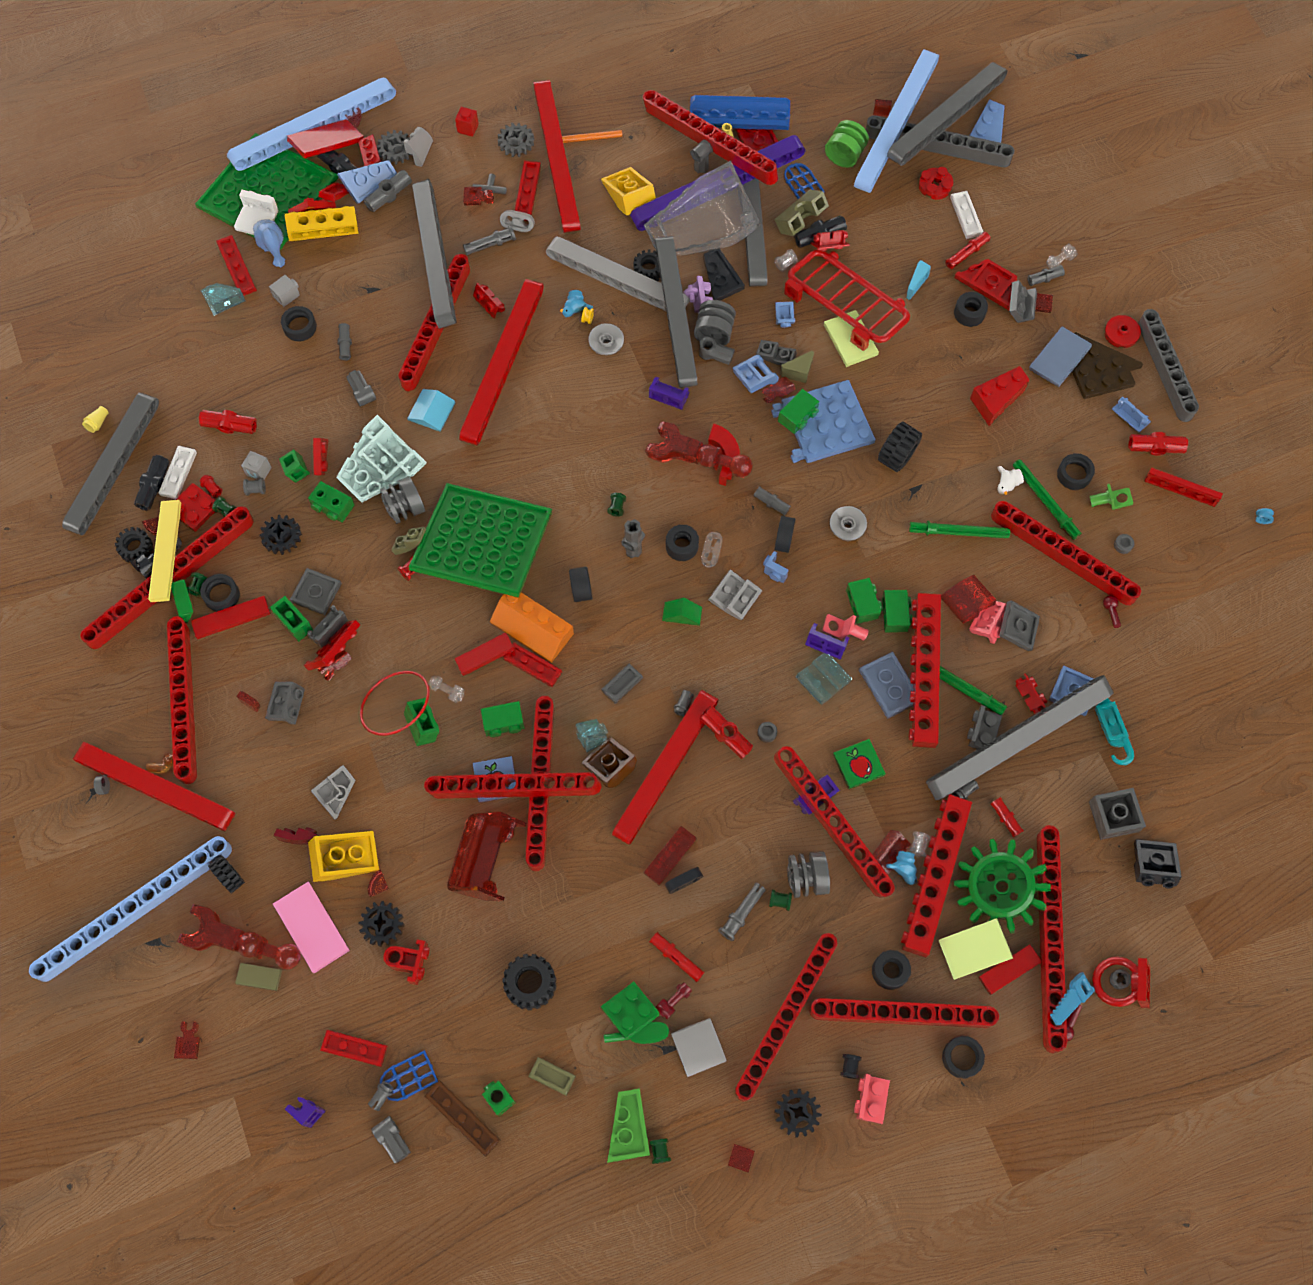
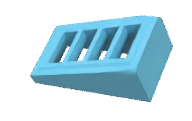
M921 260L917 264L908 287L906 297L908 300L914 296L930 274L931 266Z

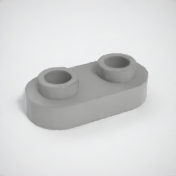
M506 210L500 216V223L503 227L508 228L511 225L512 229L516 231L529 232L535 225L534 218L527 213ZM524 219L528 220L529 224H525Z

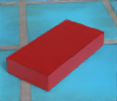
M335 182L319 191L320 198L332 202L349 194L344 184Z

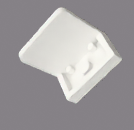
M241 190L239 196L243 208L234 228L236 231L254 235L253 226L258 221L265 219L274 221L279 210L273 197L257 194L253 191Z

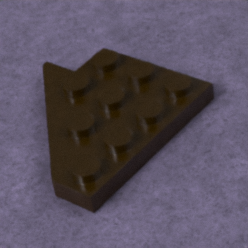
M1077 332L1074 333L1092 344L1090 350L1072 371L1083 399L1134 387L1136 383L1130 371L1141 369L1143 366L1142 362Z

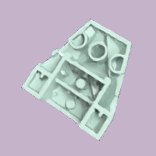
M376 415L363 428L361 432L363 435L360 441L355 443L353 447L355 450L350 458L347 457L336 478L355 497L364 502L380 494V488L385 487L387 490L389 489V484L395 486L398 484V480L407 476H414L427 462Z

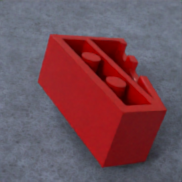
M1018 366L974 387L970 399L985 422L990 426L1025 391L1030 379L1021 366Z

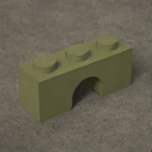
M810 189L774 220L780 233L790 236L796 235L805 227L804 218L812 215L818 216L829 207L824 192Z

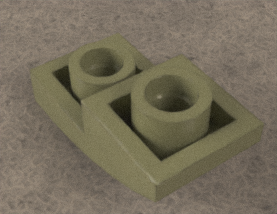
M412 528L408 530L406 535L398 536L392 547V552L398 555L417 547L424 536L426 528Z

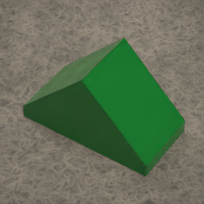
M684 597L665 602L662 621L700 626L702 607Z

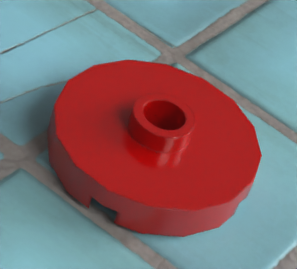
M1117 315L1107 322L1104 334L1107 341L1114 347L1129 348L1134 346L1139 340L1141 329L1133 318L1126 315Z

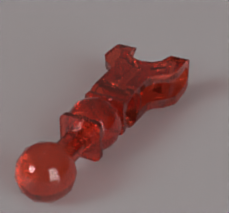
M664 421L659 423L657 429L660 436L665 438V440L659 444L649 443L645 449V453L649 458L662 463L679 459L689 463H700L704 467L713 466L714 470H717L718 466L721 465L730 468L733 475L741 478L748 476L753 468L752 460L747 455L739 454L734 457L723 455L721 447L716 448L712 444L703 445L701 441L699 442L696 439L681 435L675 424Z
M196 904L192 905L190 913L200 919V928L192 935L180 934L177 940L181 945L197 951H203L215 945L238 952L240 955L248 958L255 957L261 959L263 955L275 959L277 966L283 970L293 969L301 960V953L296 945L287 943L277 947L268 944V940L256 932H244L235 927L222 924L216 912Z

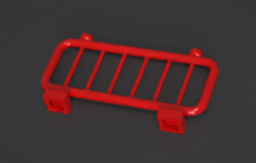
M813 250L788 271L789 279L785 282L784 294L798 303L802 299L804 291L854 327L850 342L862 351L868 348L869 340L876 343L888 341L910 320V313L905 308L906 304L902 298H898L895 301L838 261L839 256L835 251H831L828 254L826 251ZM819 256L826 260L803 281L795 276V273L814 257ZM828 263L839 269L816 290L805 284ZM842 272L852 279L829 300L818 293ZM855 281L866 288L842 310L831 303ZM868 291L879 298L856 319L845 313L849 307ZM882 300L892 307L869 329L858 322ZM895 310L903 315V318L883 336H878L872 332L874 328Z

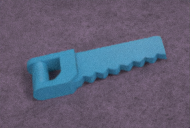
M1084 972L1074 977L1070 982V990H1067V994H1064V998H1061V1002H1058L1059 1006H1056V1010H1053V1014H1050L1055 1025H1061L1095 991Z

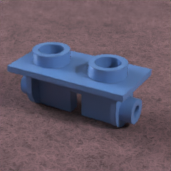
M1121 397L1118 404L1112 408L1138 433L1151 423L1148 419L1149 416L1144 415L1139 409L1135 408L1128 401V398Z

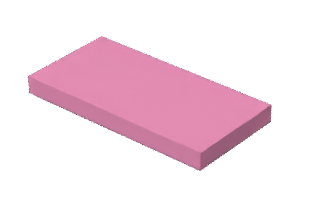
M309 882L273 903L313 973H316L350 951Z

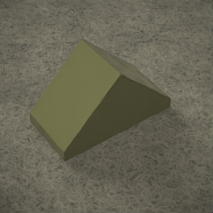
M810 351L782 364L781 377L806 383L813 363L814 352Z

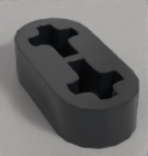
M696 867L665 883L669 894H672L703 878V874L699 867Z

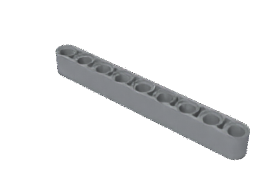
M558 236L554 237L546 249V254L551 259L666 311L662 283ZM683 294L686 308L687 304L689 303V298L685 294Z

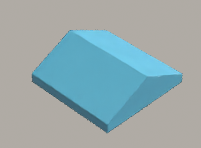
M422 389L407 419L441 432L456 402L438 390Z

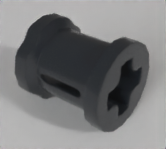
M843 1054L844 1065L840 1076L849 1079H859V1075H857L858 1064L862 1057Z

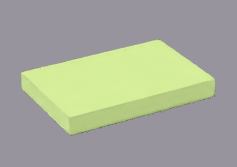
M856 310L847 313L854 319L859 316ZM839 316L824 321V327L846 367L879 354L872 340H869V346L865 351L851 343V333L854 327ZM860 319L858 322L865 326L862 320Z
M997 918L939 940L954 980L1013 959Z

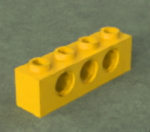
M354 206L285 214L289 241L358 234Z

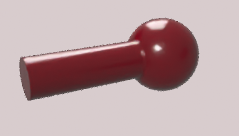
M1112 595L1106 596L1103 600V606L1109 610L1113 627L1119 628L1121 623L1116 609L1118 599Z
M1079 1005L1067 1018V1041L1072 1040L1074 1037L1073 1027L1082 1009V1005Z

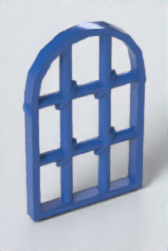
M794 163L786 168L784 174L785 181L797 199L800 198L797 193L798 191H802L805 194L804 189L809 187L811 190H814L812 187L814 184L821 191L825 192L806 165ZM796 167L800 174L794 175L790 168ZM799 167H802V168L806 169L807 171H806V172H802ZM787 171L790 173V175L792 176V178H790V179L787 178V176H786ZM809 173L814 182H809L805 175ZM803 177L807 185L801 186L797 178ZM790 181H795L799 188L795 190Z
M425 1050L391 1066L380 1078L381 1084L385 1075L392 1070L394 1076L385 1082L390 1083L396 1080L398 1086L392 1092L394 1094L400 1091L403 1097L398 1099L388 1097L387 1099L391 1101L407 1099L438 1082L433 1065L430 1063ZM424 1054L426 1061L413 1066L411 1060ZM408 1062L410 1065L409 1069L397 1075L395 1068ZM428 1064L431 1071L418 1077L417 1069ZM410 1072H413L415 1078H413L412 1081L404 1085H401L399 1079H401L402 1076ZM433 1074L435 1081L422 1087L420 1081ZM417 1082L419 1089L406 1095L404 1092L405 1088Z

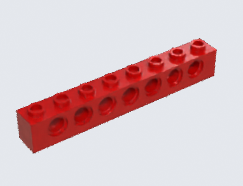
M918 593L916 599L912 601V611H915V617H912L911 628L915 629V636L912 635L911 647H914V654H911L910 664L914 665V672L910 674V684H913V691H910V702L913 703V710L910 709L909 721H912V728L909 729V740H912V747L936 748L939 734L941 594ZM927 612L930 614V617L926 618L921 613ZM927 630L930 633V635L925 636L921 633V631ZM926 648L930 653L923 654L920 649ZM920 667H927L929 669V672H922ZM920 685H926L929 691H922ZM919 704H926L929 709L922 710ZM919 723H926L928 729L920 728Z
M950 794L946 800L942 799L939 811H942L940 818L937 817L934 829L937 830L936 835L930 839L928 847L931 848L930 855H926L923 866L926 867L925 873L920 874L917 884L920 886L919 893L915 892L912 904L915 907L913 912H909L906 921L909 924L907 932H903L901 943L904 944L902 950L924 958L930 954L970 813L971 801ZM947 815L955 816L956 822L949 821ZM942 833L949 834L951 840H944L942 837ZM939 851L943 852L946 859H939L936 853ZM932 870H936L940 873L939 879H936L931 875ZM926 889L933 890L935 893V897H928L926 895ZM920 909H927L930 914L929 917L922 916ZM916 927L921 928L924 931V936H917L914 929Z

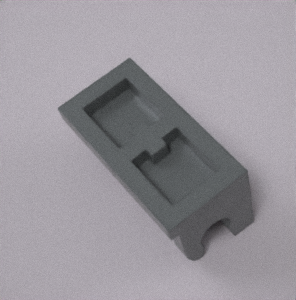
M334 605L330 607L331 611L312 632L310 630L307 632L308 638L321 648L348 621L345 613L341 610L338 611Z

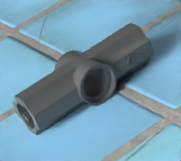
M401 170L391 179L382 180L379 183V188L363 200L364 204L371 212H375L386 202H393L397 197L396 194L412 183V179L405 170Z
M635 519L628 520L624 525L625 537L622 539L621 544L625 547L627 556L630 558L639 557L642 553V541L645 538V534L641 531L639 521Z

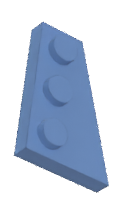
M989 99L970 136L1001 143L1005 105Z
M387 160L341 172L337 175L358 204L377 190L382 180L391 179L397 172L390 161Z

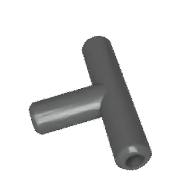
M489 174L487 185L473 184L472 186L473 191L506 194L507 192L506 187L494 186L496 177L494 174Z

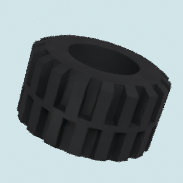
M904 421L899 423L883 444L878 455V461L895 472L900 471L917 449L922 439V433Z
M523 954V957L519 958L518 956L513 963L510 962L508 964V969L504 971L503 988L507 997L514 1005L521 1009L526 1008L527 1010H532V1008L539 1009L541 1005H546L550 998L552 999L553 993L556 991L557 981L554 970L550 963L545 961V958L537 957L536 954H532V956ZM536 971L542 977L540 988L530 994L521 992L517 984L519 977L524 972Z

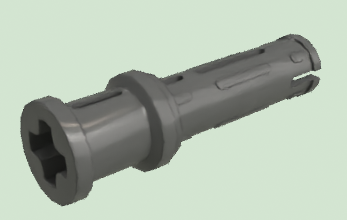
M509 225L506 229L501 231L495 230L492 235L464 244L463 247L466 255L496 244L501 246L509 240L515 241L516 237L512 226Z
M754 884L735 913H730L723 928H719V933L726 939L734 941V936L739 928L744 927L745 918L766 891L763 886L759 889L760 884Z

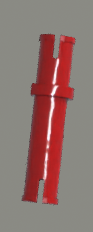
M984 231L977 238L971 239L965 247L946 260V266L951 270L954 269L974 252H978L980 247L989 242L991 239L990 235Z
M658 932L649 941V943L653 944L663 953V957H668L695 980L696 983L705 973L676 949L674 943H669Z

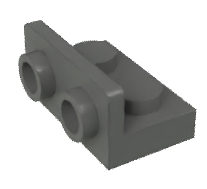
M1020 281L1012 282L1009 312L1018 323L1033 320L1035 318L1037 290L1036 288L1027 290Z
M275 682L265 718L269 721H286L295 725L305 689L294 682Z
M981 705L979 710H975L972 721L975 722L974 727H970L967 739H970L968 746L979 749L995 739L1002 715L986 711L983 705Z

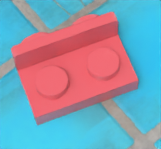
M985 598L969 628L970 632L988 637L990 643L995 644L997 638H1000L999 634L1006 603Z
M865 1074L863 1078L859 1079L858 1091H861L860 1100L855 1102L854 1113H857L856 1119L883 1124L890 1080L872 1077L869 1074Z

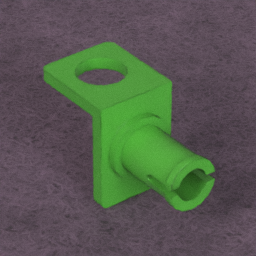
M1107 484L1106 492L1090 495L1092 507L1109 503L1112 510L1133 505L1130 488L1112 491L1110 484ZM1119 494H1125L1128 497L1124 503L1118 502L1116 498Z

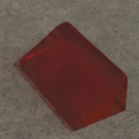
M890 830L872 855L888 875L892 868H886V864L895 863L898 852H906L911 843L899 831Z

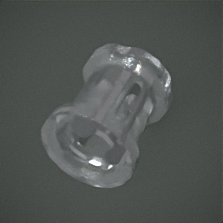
M788 249L784 255L776 257L774 261L777 268L783 272L789 265L796 264L798 259L794 251Z
M913 832L914 839L908 852L918 857H925L927 842L930 841L931 837L922 832Z

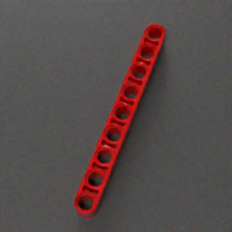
M464 254L455 255L448 268L454 305L470 273L468 257ZM432 304L398 375L401 386L405 391H412L417 387L444 329H439L436 322H434Z
M1006 501L996 503L991 514V518L995 523L1003 528H1009L1012 534L1103 592L1115 596L1124 605L1134 604L1141 595L1140 586L1010 503Z
M175 616L167 622L173 772L179 781L189 785L197 778L190 629L181 617ZM182 625L179 630H175L176 627ZM179 643H183L182 646L176 648ZM183 661L181 665L177 666L178 662ZM184 678V681L178 684V681ZM185 696L182 702H178L181 697ZM182 715H186L185 719L179 721ZM187 733L184 739H180L182 734ZM188 751L187 756L181 758L182 753ZM189 770L188 775L182 777V773Z
M703 690L699 692L612 832L614 837L628 845L632 843L705 724L699 719L700 715L711 705L715 708L719 701L718 698Z
M541 696L536 701L531 774L551 773L555 710L553 700L549 696ZM543 704L550 705L547 710L540 708ZM544 722L549 724V726L544 729L539 727V725ZM541 741L548 743L545 747H539L538 744ZM539 760L547 761L544 766L536 765ZM535 782L530 783V789L535 786ZM549 796L529 797L526 863L532 871H540L545 865ZM537 798L544 799L541 805L534 804V801ZM536 817H541L543 822L536 825L533 823V820ZM534 837L542 838L539 844L531 843ZM538 856L541 860L538 864L530 863L531 858Z
M86 742L81 744L73 757L74 761L87 768L106 775L117 782L222 831L227 830L236 814L222 805Z
M788 746L780 748L774 755L775 763L872 893L879 898L892 895L895 889L893 881L797 753ZM781 752L788 754L789 761L781 759ZM793 768L800 770V778L793 775ZM806 784L812 786L813 794H808L806 792ZM818 801H823V802H824V804H825V810H824V811H822V810H820V809L818 808V806H817ZM831 817L837 819V827H833L830 824ZM843 833L850 837L848 844L842 840ZM855 850H859L862 853L861 860L855 858ZM868 866H871L874 869L875 873L873 877L869 876L867 873ZM881 882L887 887L886 893H882L879 889Z
M590 772L431 776L424 783L425 790L437 799L590 796L598 794L602 787L600 780ZM594 780V785L588 788L587 783ZM555 781V785L552 788H548V784ZM570 781H575L571 788H567V784ZM516 782L515 787L509 789L510 784ZM535 782V786L528 789L529 784ZM458 783V787L452 790L453 785ZM477 783V787L471 790V786ZM497 783L496 787L490 790L491 784ZM439 784V787L433 791V787Z
M825 933L819 938L735 1088V1095L740 1101H749L754 1096L838 944L833 934ZM822 940H830L832 948H824ZM812 958H820L822 966H814ZM809 975L812 978V984H804L802 976ZM799 993L802 996V1002L795 1003L792 1000V994ZM784 1011L790 1012L792 1020L784 1021L781 1013ZM772 1030H779L782 1033V1038L780 1040L773 1039L771 1036ZM762 1048L770 1049L772 1053L771 1058H763L760 1050ZM753 1066L760 1068L761 1076L758 1078L752 1077L750 1068ZM740 1086H748L751 1090L750 1095L747 1097L742 1096L739 1093Z
M819 998L812 1003L809 1009L812 1018L823 1021L990 1028L999 1020V1013L994 1007ZM816 1004L824 1006V1014L820 1015L815 1012L814 1007ZM837 1005H842L846 1009L845 1015L841 1016L836 1013L835 1008ZM858 1006L866 1009V1016L858 1015L856 1010ZM879 1007H883L887 1010V1017L883 1018L879 1016ZM900 1008L908 1011V1018L900 1017ZM921 1009L929 1012V1019L926 1020L920 1016ZM942 1010L949 1012L950 1020L947 1021L941 1017ZM963 1011L970 1013L971 1021L968 1022L963 1019ZM984 1012H988L991 1014V1023L986 1022L984 1020Z

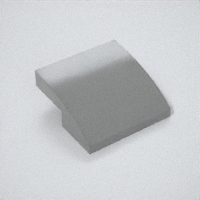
M730 569L708 600L731 616L742 620L762 590L748 579L745 581Z
M710 1018L671 1033L687 1077L727 1061Z

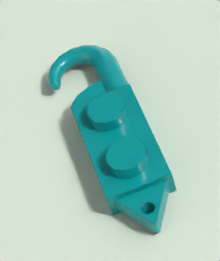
M1107 698L1095 707V711L1108 744L1118 748L1124 747L1126 752V759L1119 760L1115 755H1111L1112 760L1118 765H1128L1134 759V750L1115 701L1112 702Z

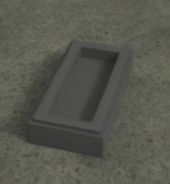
M628 664L602 688V692L616 704L643 679V676L632 665Z

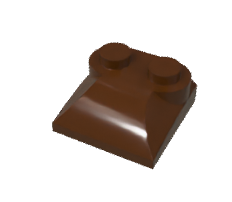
M609 736L582 764L600 779L605 787L613 788L620 784L635 769L637 759L635 755Z

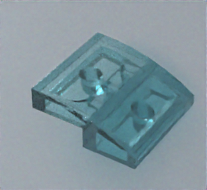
M826 653L813 660L811 665L803 669L796 676L799 682L821 705L852 680L845 670Z

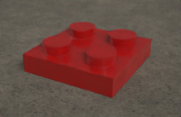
M194 483L176 499L182 503L180 521L194 532L215 513L212 505L216 500Z

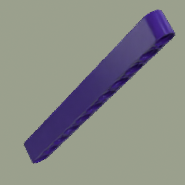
M792 135L757 152L774 161L777 168L802 157L806 149L798 136ZM729 164L635 208L631 212L630 217L639 231H643L755 179V177L737 166Z

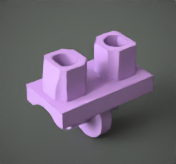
M697 276V281L692 285H688V289L683 293L689 298L690 302H694L696 313H699L700 305L703 302L713 300L712 297L705 296V294H709L711 291V283L704 282L702 276Z

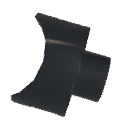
M140 554L131 563L146 579L152 574L154 554H150L147 558Z

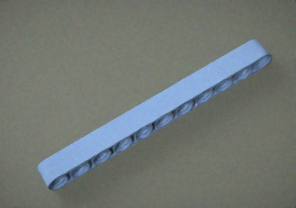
M923 49L856 177L855 188L871 193L888 160L887 153L890 147L898 141L937 65L939 54Z
M380 78L230 149L227 157L236 170H245L293 147L287 141V135L345 119L350 120L393 99L396 95V90L386 78Z
M220 836L212 838L35 960L29 967L30 976L43 982L53 979L210 870L208 865L220 855L227 858L232 852L231 844ZM220 844H224V848L217 852V847ZM202 856H207L206 861L202 864H199L200 858ZM185 868H189V872L182 876V871ZM172 880L171 885L164 888L165 882ZM150 892H154L153 898L147 900V895ZM136 904L135 910L129 913V908ZM118 916L117 923L112 925V919ZM97 929H100L99 935L94 938V932ZM82 941V946L76 950V944ZM63 954V960L58 963L57 959L59 955ZM45 966V972L39 975L40 969Z

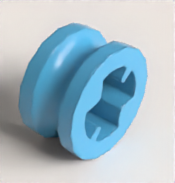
M1262 508L1256 511L1257 523L1270 524L1274 521V511L1272 509Z

